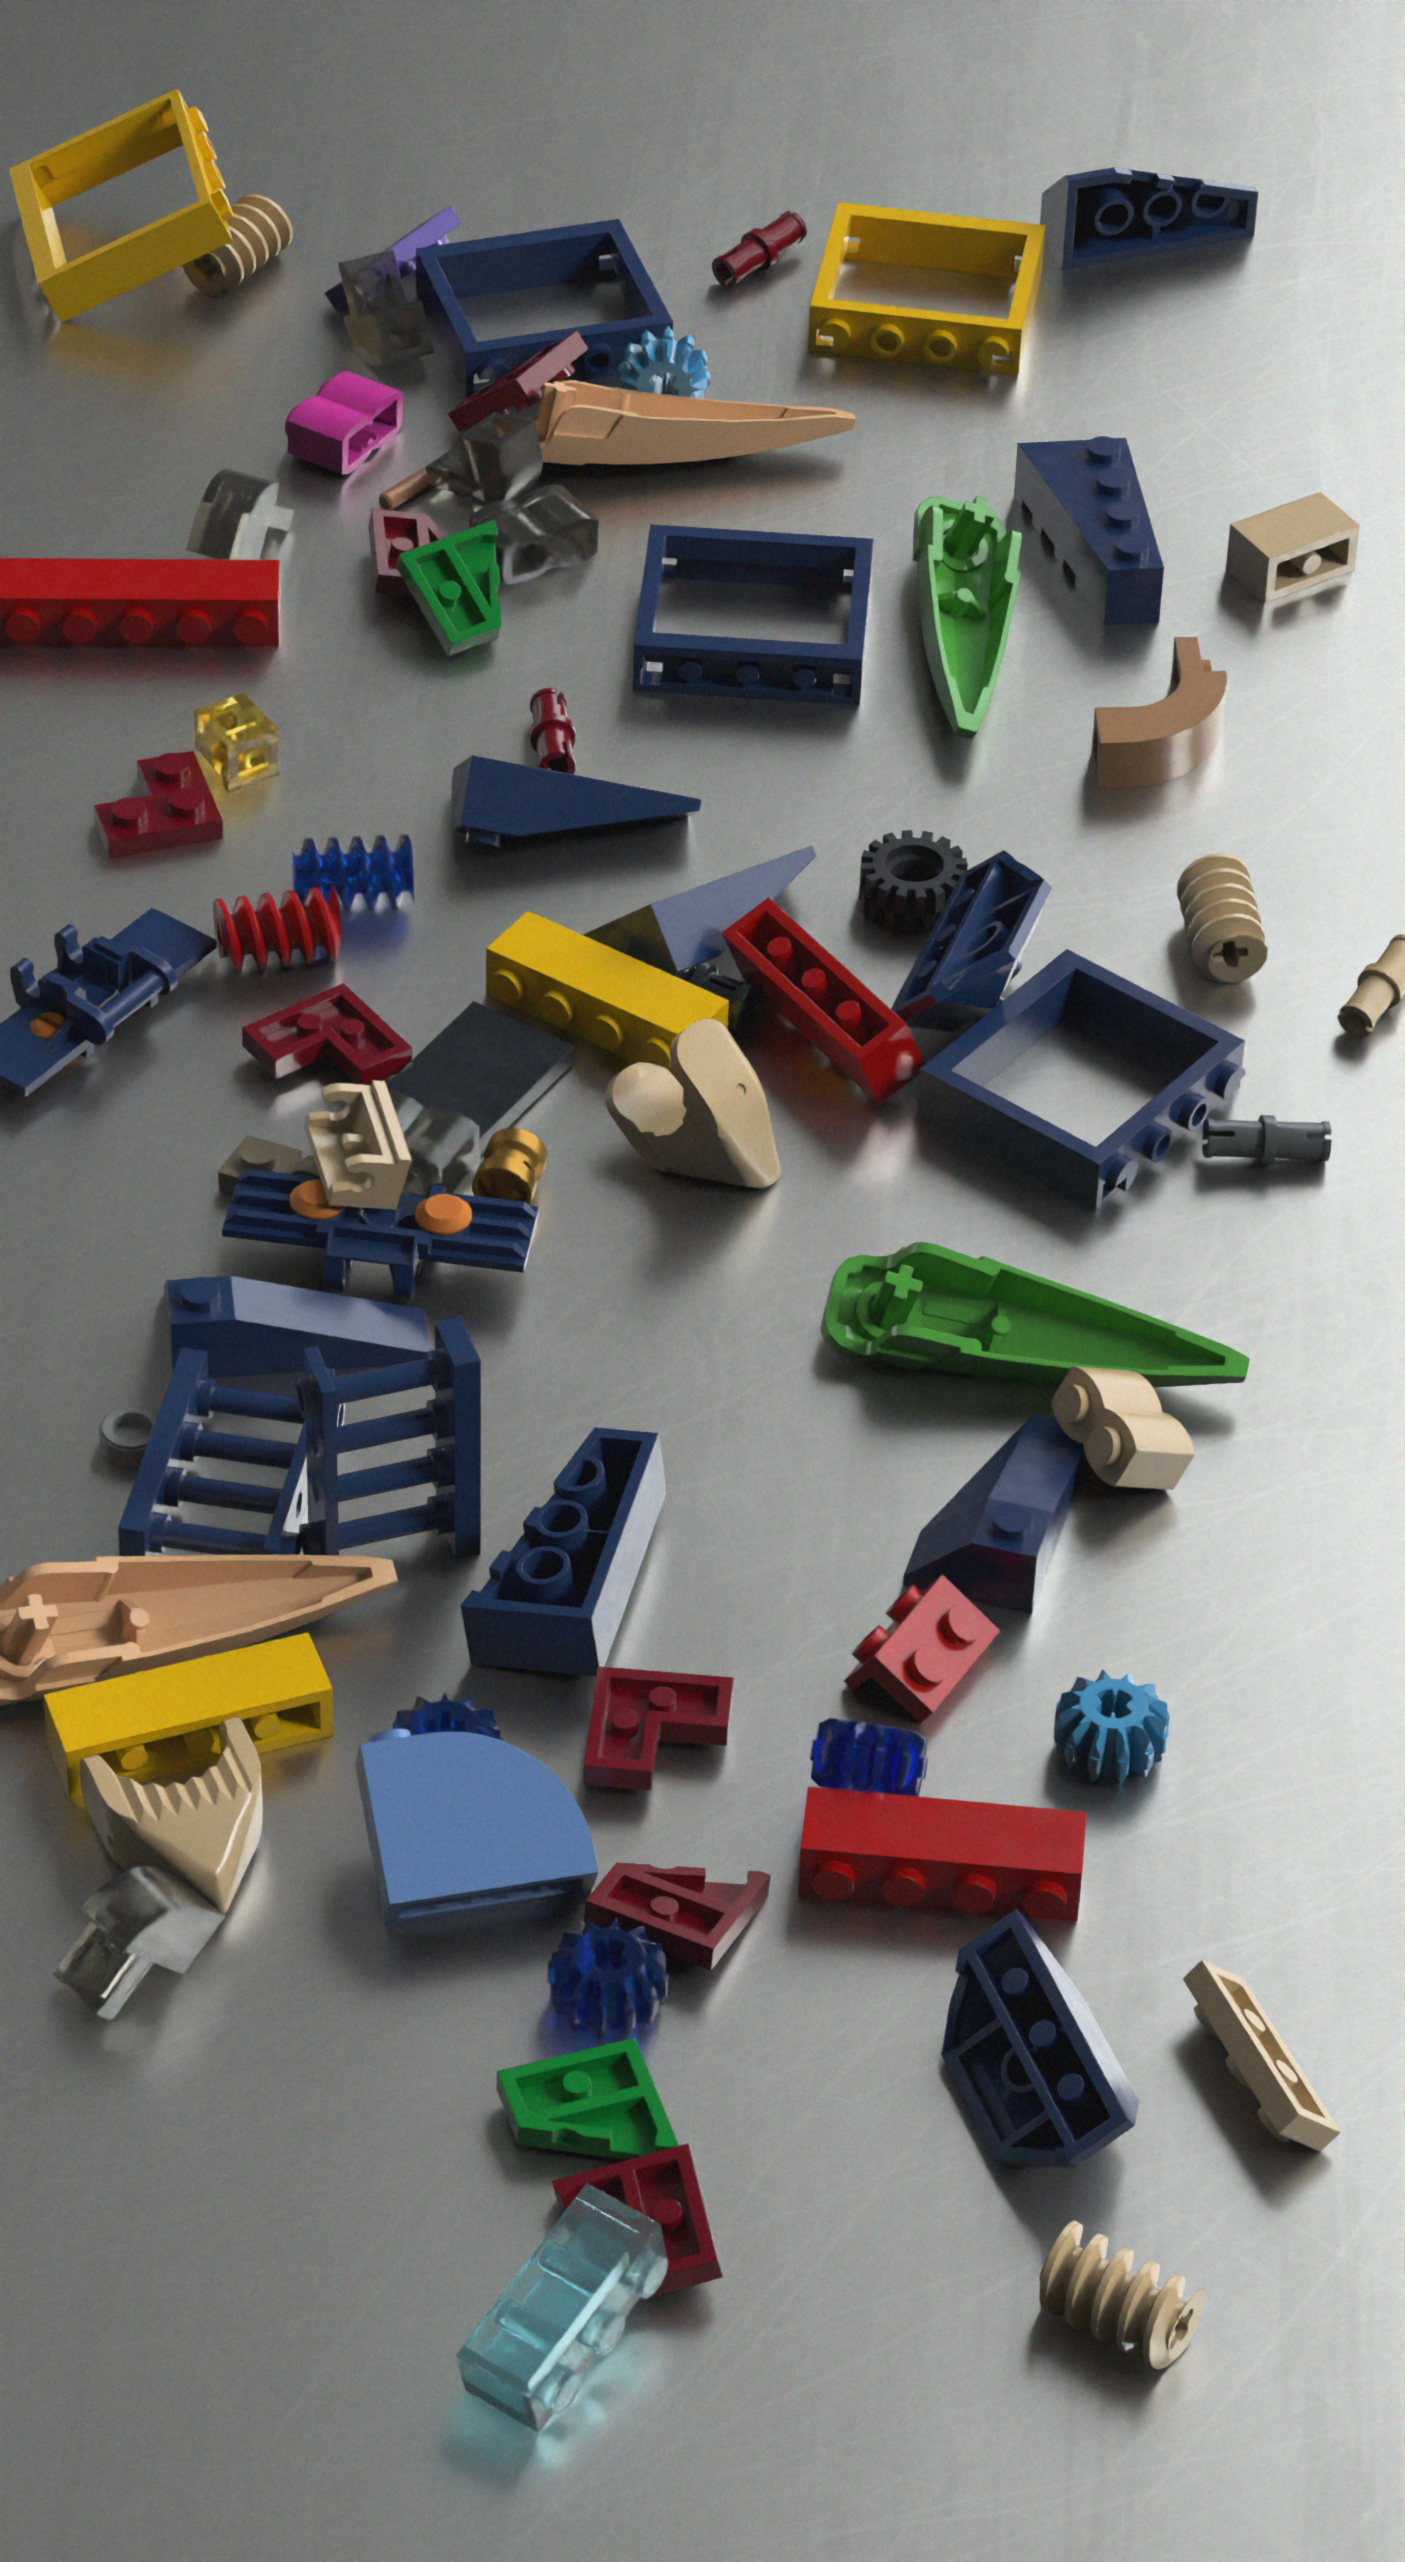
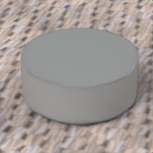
M141 1406L121 1407L107 1414L99 1427L100 1449L103 1456L117 1466L126 1468L140 1467L158 1414L151 1409Z

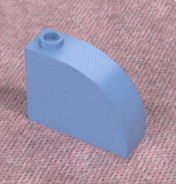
M390 1729L372 1735L369 1738V1742L360 1743L355 1768L384 1925L592 1892L598 1875V1867L590 1831L583 1813L563 1782L532 1755L502 1740L468 1732L446 1731L411 1736L410 1731L407 1729Z

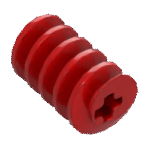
M335 885L330 889L327 903L317 887L307 890L303 906L293 890H287L283 893L280 909H278L270 893L260 895L256 911H254L249 899L245 895L236 898L232 914H230L225 902L221 898L215 899L213 903L214 930L220 959L228 958L235 973H242L245 955L250 954L259 971L266 969L269 952H276L283 968L289 967L293 949H299L306 964L310 965L314 962L317 946L324 947L330 962L337 961L342 943V927Z

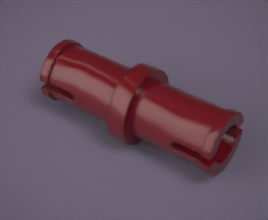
M786 211L763 229L753 228L744 234L740 244L713 259L712 271L717 281L724 287L728 285L729 288H733L739 281L757 269L766 270L776 264L778 255L806 239L807 228L803 219L795 212L791 214L790 211Z
M541 689L530 700L533 723L529 729V737L533 750L538 754V768L574 774L575 760L572 748L576 742V733L572 721L567 718L566 698L560 692L556 701V689Z

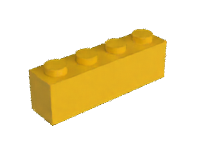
M530 911L525 912L486 948V995L635 1063H651L665 1067L675 1078L669 1052L672 1041L678 1033L701 1019L719 1021L728 1030L729 1000Z
M309 1632L43 1695L46 1742L69 1800L83 1797L79 1770L80 1760L96 1754L110 1766L117 1776L129 1777L137 1783L218 1764L221 1758L219 1724L222 1720L239 1717L243 1722L257 1754L334 1736L333 1688Z

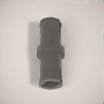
M1260 1115L1258 1121L1213 1120V1118H1205L1202 1128V1140H1208V1143L1202 1145V1152L1204 1158H1257L1259 1164H1273L1275 1158L1328 1161L1331 1153L1332 1139H1325V1136L1331 1135V1126L1329 1121H1322L1321 1123L1276 1121L1274 1115Z

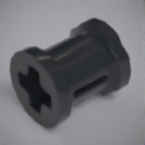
M707 962L700 964L694 971L689 983L729 1000L728 1022L730 1029L739 1033L748 1031L758 1016L763 1000L762 984L754 980L743 983L719 974L718 968L715 965Z

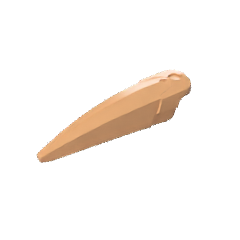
M567 380L562 382L554 381L553 384L545 382L538 414L532 419H500L496 421L491 443L492 453L497 457L569 465H644L694 462L785 448L854 429L856 418L853 413L834 408L712 400L639 392Z
M176 1555L96 1556L92 1561L46 1562L31 1565L23 1569L16 1576L7 1577L0 1586V1706L44 1700V1694L231 1651L266 1640L316 1621L393 1587L398 1581L393 1561L369 1556Z

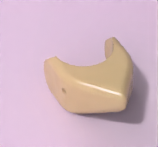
M701 1019L677 1034L672 1041L669 1052L670 1063L676 1078L665 1067L638 1062L622 1070L608 1083L605 1101L610 1116L633 1148L652 1167L672 1174L759 1189L768 1187L778 1180L781 1168L764 1090L753 1067L721 1022L713 1019Z
M233 1717L220 1722L219 1742L221 1758L217 1766L209 1767L202 1777H192L184 1785L173 1782L166 1787H161L155 1783L141 1786L129 1777L117 1776L110 1766L97 1754L82 1758L79 1763L84 1803L112 1859L127 1873L139 1880L180 1898L214 1916H224L257 1848L262 1833L261 1763L256 1748L241 1719Z

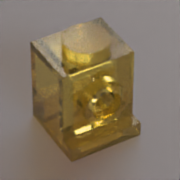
M245 693L193 710L195 748L223 778V788L228 793L280 775L279 729Z

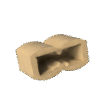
M1072 1366L1051 1400L1053 1412L1061 1428L1070 1438L1083 1443L1090 1466L1104 1482L1110 1485L1174 1490L1195 1456L1193 1444L1185 1428L1173 1416L1162 1412L1161 1404L1154 1388L1137 1372Z

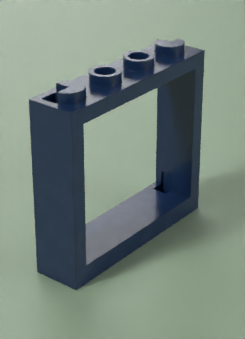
M620 219L416 248V294L466 398L479 388L513 372L541 348L575 331L579 333L588 350L571 363L576 371L563 381H582L618 375L619 364L622 361H626L625 349L629 342L642 345V334L646 330L652 333L656 339H662L663 332L668 326L673 331V320ZM610 255L611 258L599 259V256ZM614 276L636 318L477 342L457 299ZM474 374H477L479 380L489 379V382L474 384Z
M650 524L634 639L633 691L860 705L871 593L874 539ZM665 558L677 559V564H664ZM844 570H854L853 576H844ZM662 578L852 589L847 645L656 633ZM648 662L663 663L662 672L647 671ZM834 674L850 675L851 683H833Z
M1066 949L920 1068L917 1116L1097 1211L1120 1190L1126 1191L1134 1178L1152 1162H1160L1166 1156L1171 1146L1188 1131H1196L1202 1125L1207 1115L1224 1100L1230 1101L1233 1099L1234 1092L1240 1087L1241 1078L1245 1076V1069L1242 1067L1245 1040ZM1075 1011L1187 1069L1096 1147L984 1088V1086Z

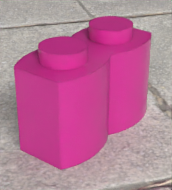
M349 371L335 375L330 381L322 384L317 396L306 399L289 412L285 422V434L288 436V453L341 474L353 472L366 460L372 449L384 446L401 428L403 424V392Z

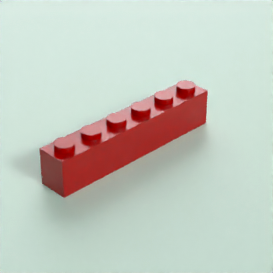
M0 558V644L279 646L281 619L280 560Z

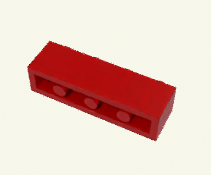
M769 897L722 932L742 978L746 981L754 980L761 983L763 986V997L878 1105L920 1074V1068L925 1063L907 1023Z
M808 1786L800 1846L798 1896L1008 1915L1017 1909L1024 1917L1078 1922L1087 1812Z

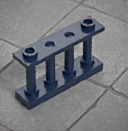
M458 1316L435 1321V1350L427 1351L426 1359L330 1378L317 1346L304 1348L305 1377L295 1380L298 1406L302 1417L306 1419L308 1523L299 1525L303 1555H339V1550L433 1530L436 1536L445 1535L455 1560L481 1554V1360L462 1317ZM430 1385L435 1390V1399L428 1400L426 1408L337 1426L336 1405ZM430 1434L436 1440V1447L428 1449L427 1456L338 1475L337 1454ZM427 1483H433L436 1488V1495L428 1497L427 1504L339 1523V1502Z
M182 1347L118 1526L119 1555L155 1556V1553L164 1554L167 1548L214 1555H300L302 1537L301 1533L298 1532L308 1504L306 1419L301 1415L297 1397L218 1386L217 1379L208 1378L207 1351ZM327 1368L330 1378H335V1369ZM345 1403L336 1405L337 1426L343 1425ZM214 1412L303 1424L297 1444L204 1431L201 1420L202 1417L211 1418ZM198 1457H206L289 1470L283 1488L278 1489L188 1476L185 1466L187 1461L196 1462ZM183 1502L271 1514L273 1519L268 1534L263 1535L173 1522L169 1513L171 1507L180 1508Z

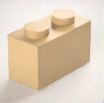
M1321 491L1231 523L1226 570L1265 604L1355 571L1360 525Z

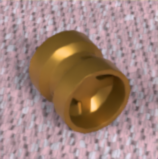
M512 1127L501 1129L494 1133L484 1151V1161L479 1165L472 1180L474 1196L520 1201L530 1205L536 1192V1182L541 1178L548 1162V1152L544 1143L537 1136L524 1129Z

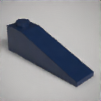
M235 1276L196 1277L166 1280L164 1283L172 1374L182 1347L207 1351L208 1378L304 1372V1348L314 1346L318 1347L326 1368L331 1369L397 1365L426 1359V1353L430 1351L424 1309Z
M1033 1414L920 1531L903 1576V1585L910 1587L914 1584L918 1589L924 1590L941 1575H944L968 1600L1032 1614L1087 1462L1083 1443L1070 1438L1061 1428L1057 1419Z

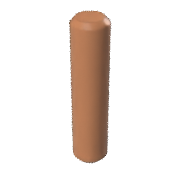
M433 461L379 495L380 506L384 510H393L444 478V465L438 461Z

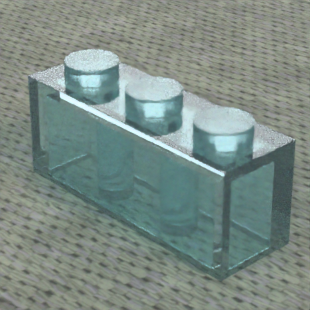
M586 2183L457 2352L456 2357L465 2391L538 2434L554 2413L562 2414L573 2403L580 2390L582 2375L598 2354L600 2356L607 2355L619 2341L624 2330L625 2318L641 2297L649 2298L661 2285L668 2268L661 2224Z

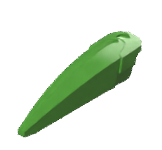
M942 496L928 497L919 504L914 513L912 560L917 562L918 598L923 640L934 684L954 733L962 738L972 739L984 718L1006 646L1021 572L1017 571L1022 533L1014 530H1009L1006 533L1002 522L996 517V510L986 507L987 499L976 496L973 502L966 501L965 503Z
M915 1242L907 1248L902 1247L896 1253L888 1256L861 1254L847 1258L837 1268L832 1279L820 1326L824 1342L839 1354L909 1370L930 1368L1000 1380L1061 1385L1072 1366L1134 1371L1142 1375L1152 1387L1243 1383L1247 1376L1250 1361L1249 1357L1227 1345L1109 1300L985 1256L976 1259L927 1242Z

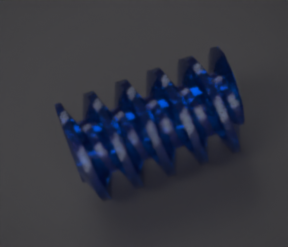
M401 834L395 851H391L385 836L377 835L371 852H367L361 837L353 836L347 853H343L336 837H329L324 853L319 854L313 838H305L299 855H295L292 848L293 891L297 894L303 906L307 890L317 887L327 903L330 889L335 885L338 898L345 912H351L357 894L362 895L369 911H375L380 893H385L392 910H399L405 892H409L414 903V869L411 839L408 834Z

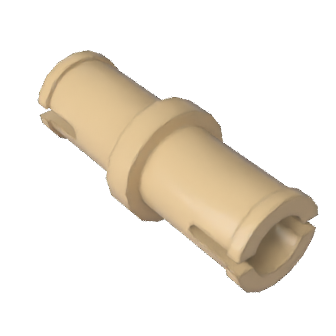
M1405 934L1394 936L1378 961L1365 967L1358 977V988L1348 1002L1339 1010L1340 1012L1337 1016L1339 1024L1349 1034L1356 1037L1370 1035L1373 1027L1385 1010L1396 1006L1404 996Z

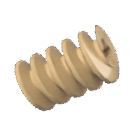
M253 194L246 195L236 201L231 206L234 217L227 220L233 241L182 265L184 273L190 282L202 293L212 297L220 294L222 290H232L238 287L243 280L251 277L254 271L262 268L267 261L276 257L278 252L290 245L293 239V228L290 220L282 208L270 198Z
M1226 853L1208 854L1193 861L1185 868L1177 882V898L1180 902L1184 927L1188 935L1187 940L1191 948V957L1196 969L1204 977L1215 982L1237 983L1249 979L1262 968L1267 960L1268 947L1264 944L1265 933L1261 926V917L1257 911L1258 905L1253 895L1254 889L1250 882L1248 868L1245 862L1237 856Z
M1074 2220L1071 2221L1054 2242L1040 2273L1039 2301L1042 2310L1053 2316L1065 2314L1067 2322L1080 2330L1091 2326L1094 2337L1105 2343L1117 2340L1119 2350L1130 2356L1142 2353L1144 2362L1157 2370L1169 2366L1189 2345L1198 2327L1206 2300L1205 2288L1198 2290L1186 2302L1182 2300L1185 2289V2277L1175 2273L1160 2289L1156 2287L1160 2270L1158 2263L1149 2260L1136 2275H1133L1130 2272L1134 2261V2251L1124 2246L1108 2262L1105 2260L1109 2239L1099 2233L1082 2249L1079 2246L1083 2235V2225Z

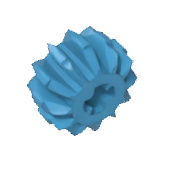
M669 326L664 330L662 339H656L652 333L646 330L642 334V345L629 342V345L626 347V361H622L619 364L618 377L624 382L622 384L623 389L703 398L704 393L702 389H706L710 385V372L704 368L707 365V355L704 350H693L694 339L691 338L690 334L677 342L673 340L674 334Z
M1102 1669L1095 1682L1077 1677L1071 1691L1061 1693L1060 1701L1056 1705L1053 1735L1054 1742L1056 1743V1752L1065 1755L1069 1771L1088 1769L1092 1783L1102 1775L1112 1776L1121 1786L1128 1772L1146 1778L1153 1763L1161 1762L1163 1754L1167 1750L1170 1722L1167 1703L1158 1699L1155 1684L1136 1686L1131 1672L1122 1679H1111Z

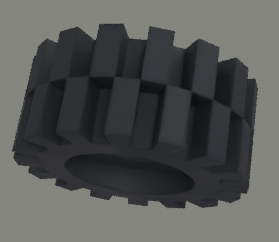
M902 830V838L897 839L891 832L883 835V844L876 839L869 844V851L864 850L861 857L859 900L863 913L869 911V919L875 924L884 919V928L894 931L898 924L904 926L903 933L914 934L915 926H922L924 934L930 933L961 873L967 871V859L962 858L963 851L957 845L950 848L951 840L943 836L937 842L932 841L933 833L927 831L922 832L921 838L913 837L912 830Z

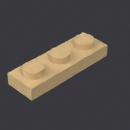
M1201 1960L1183 1978V1981L1198 2003L1194 2007V2013L1200 2023L1211 2034L1221 2040L1230 2054L1225 2059L1230 2072L1240 2083L1252 2090L1262 2106L1258 2110L1261 2122L1279 2140L1288 2143L1292 2139L1321 2152L1341 2133L1245 1980Z

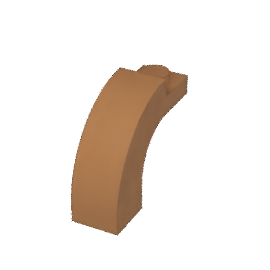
M1175 637L1170 682L1171 695L1159 702L1145 706L1095 707L1091 756L1097 789L1137 788L1175 779L1198 767L1216 748L1222 733L1227 672L1212 671L1210 659H1201L1198 637Z

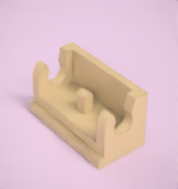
M373 1080L372 1085L334 1083L323 1087L321 1092L324 1100L330 1102L344 1101L347 1103L342 1111L330 1113L326 1110L308 1112L304 1123V1129L329 1205L396 1210L412 1160L385 1081Z

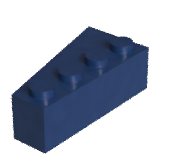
M1099 436L1089 440L1017 443L1014 499L1021 508H1029L1033 514L1032 524L1041 536L1048 535L1055 545L1054 555L1062 567L1068 566L1075 573V585L1103 625L1159 622L1164 565L1127 439Z
M594 1427L553 1482L554 1494L541 1508L535 1506L524 1520V1534L510 1552L502 1550L489 1567L491 1578L480 1592L472 1590L460 1605L471 1664L597 1677L598 1666L605 1667L667 1493L659 1433Z

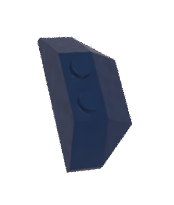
M1004 850L961 873L891 1010L906 1022L908 1027L953 1032L973 1020L977 1023L1004 1001L1002 995L1009 981L1022 968L1023 964L1020 959L1032 937L1052 887L1044 878L1024 864L1016 861Z
M1015 1909L960 1948L955 1968L959 1976L949 2004L941 2055L995 2161L1001 2166L1077 2167L1134 2127L1139 2106L1138 2097L1083 1995L1025 1917Z

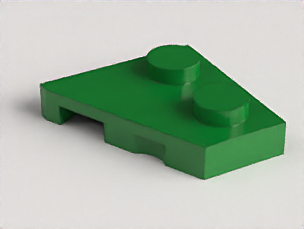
M494 520L399 554L396 568L448 656L498 638L501 629V603L497 599L500 578L499 565H496L495 551L498 529Z
M636 2038L497 2071L496 2089L518 2145L626 2160L679 2146Z

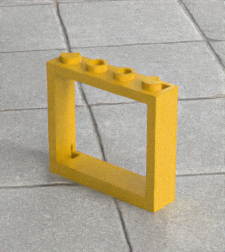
M178 88L9 168L37 282L60 322H64L233 241L227 220L233 218L234 214L223 192V189L226 187L214 162L217 160V156L206 135L209 132L200 109L197 110L196 106L188 108ZM183 145L199 201L67 263L52 207Z
M838 202L810 303L808 351L1019 374L1043 268L1046 225ZM849 237L860 238V242L849 241ZM1016 256H1022V260H1017ZM843 259L1017 278L1008 319L835 300L833 297ZM822 336H829L834 338L833 340H824L822 339ZM1012 351L1010 361L994 359V355L1008 357L1009 352Z

